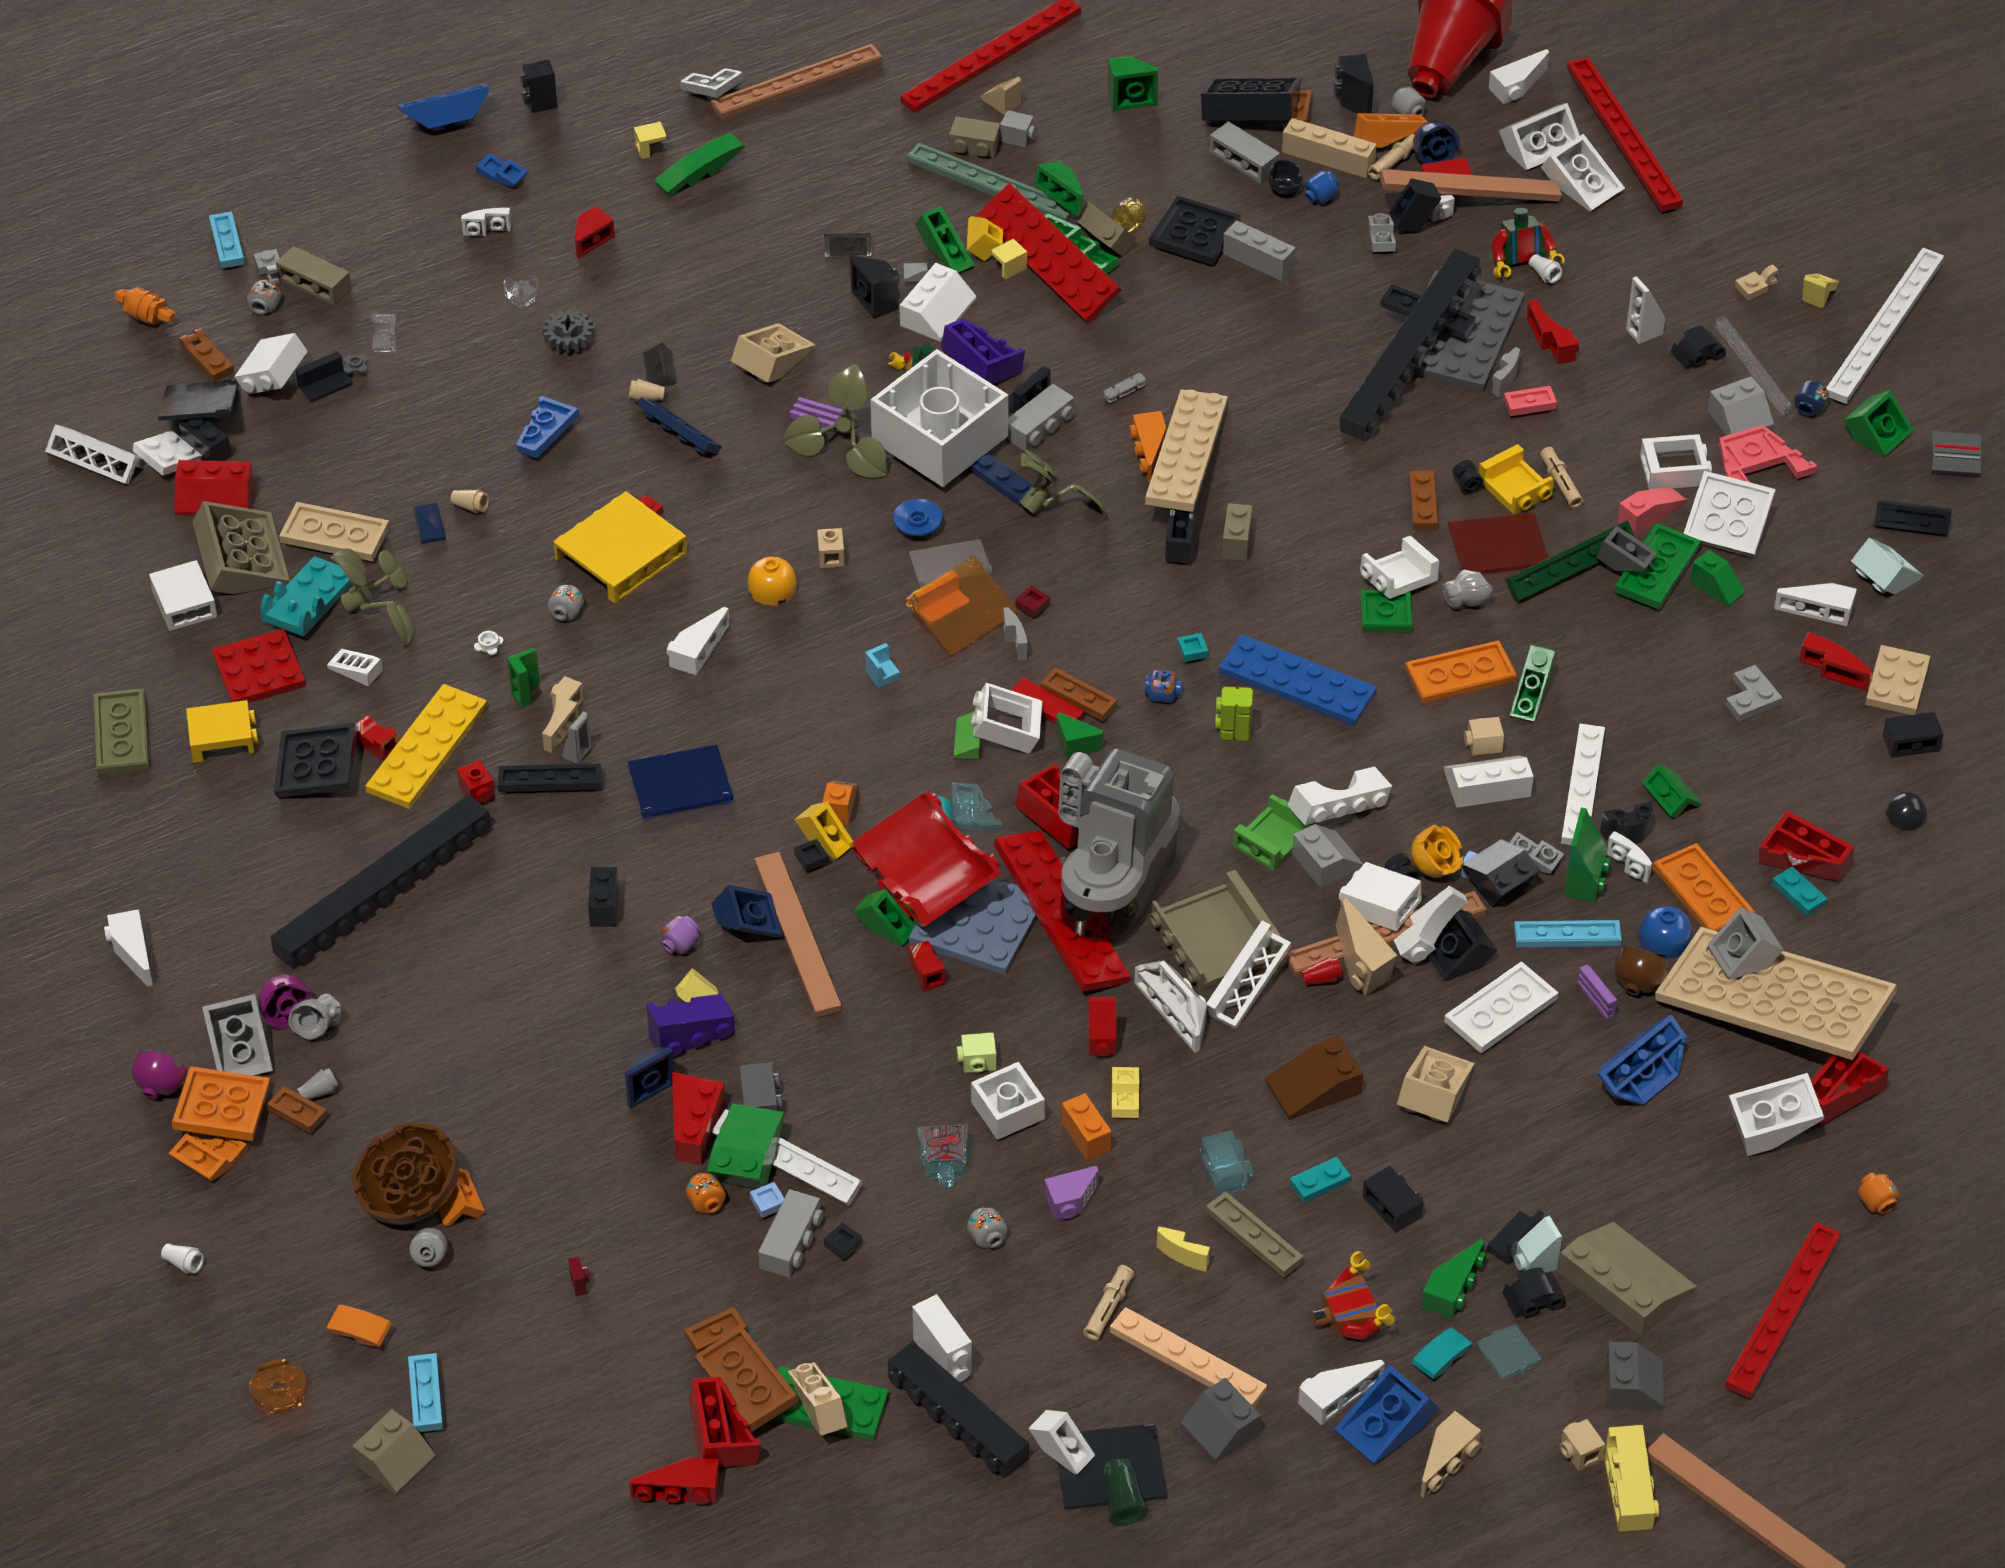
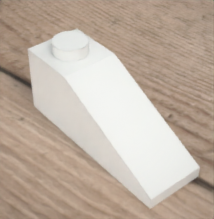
M1547 49L1490 71L1489 90L1503 104L1523 97L1548 69L1549 51Z
M1636 276L1632 278L1626 330L1638 344L1663 335L1665 316L1649 289Z
M1834 583L1780 588L1777 590L1774 609L1847 626L1854 606L1857 589Z
M723 607L681 631L676 639L671 641L667 647L669 667L697 675L730 625L729 608Z
M139 910L107 915L109 926L104 927L106 941H112L114 952L147 987L153 986Z
M1382 1360L1320 1372L1312 1379L1308 1378L1301 1384L1298 1404L1322 1425L1362 1396L1384 1372L1385 1363Z

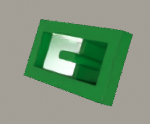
M1059 712L1057 714V735L1066 758H1070L1076 752L1089 754L1103 749V730Z

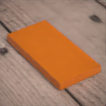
M1499 640L1405 662V670L1422 704L1517 681V674Z
M1697 843L1653 862V869L1704 928L1719 932L1740 907L1756 913Z

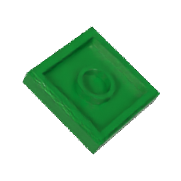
M1361 590L1362 632H1412L1410 591L1389 599L1379 590Z

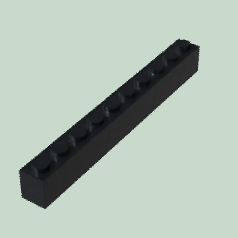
M1454 248L1340 415L1341 432L1365 442L1371 434L1373 435L1376 432L1381 418L1387 416L1392 402L1400 397L1404 384L1410 382L1415 368L1423 363L1427 350L1433 348L1438 334L1446 329L1448 319L1451 315L1454 316L1461 300L1467 298L1470 287L1479 280L1482 273L1480 258Z
M468 794L272 934L270 937L273 953L293 970L306 963L313 955L327 948L330 943L341 935L348 933L352 927L362 920H366L377 909L387 905L391 899L406 891L413 883L427 876L438 865L445 863L452 855L466 848L470 842L480 835H484L491 828L489 810Z

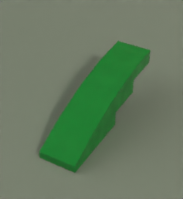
M728 133L694 150L668 168L654 181L671 198L686 183L692 187L706 173L712 177L745 146L733 134Z
M1051 214L1045 215L1053 225L1105 274L1119 265L1117 257L1100 250L1099 242L1083 236L1081 227Z

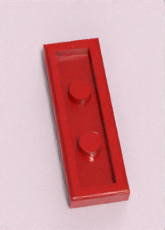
M1024 677L1011 689V691L1041 700V716L1056 725L1059 712L1079 721L1084 718V710Z

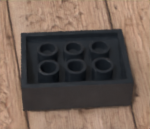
M1301 77L1212 78L1201 93L1202 121H1208L1210 124H1219L1223 120H1231L1233 124L1244 123V120H1253V123L1256 124L1266 123L1267 120H1276V123L1280 124L1289 123V120L1294 118L1296 114Z

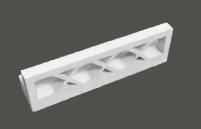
M56 424L45 452L128 485L135 466L144 468L145 461L135 454ZM59 436L65 439L68 447L62 451L55 450ZM84 446L88 456L79 460L74 449ZM104 454L108 464L99 468L94 457ZM120 462L128 464L123 477L119 476L115 469V465Z
M1261 921L1206 1003L1209 1016L1237 1029L1291 948V942L1274 934L1271 925ZM1271 941L1282 946L1278 953L1267 956L1265 949ZM1266 962L1267 970L1265 973L1253 977L1251 971L1253 967ZM1252 983L1253 991L1251 994L1239 998L1237 992L1239 988ZM1238 1004L1239 1012L1234 1019L1222 1014L1226 1007Z

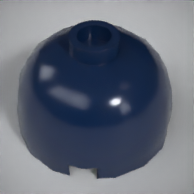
M1441 121L1426 122L1418 128L1413 137V151L1423 164L1453 160L1454 157L1452 156L1460 147L1457 132Z

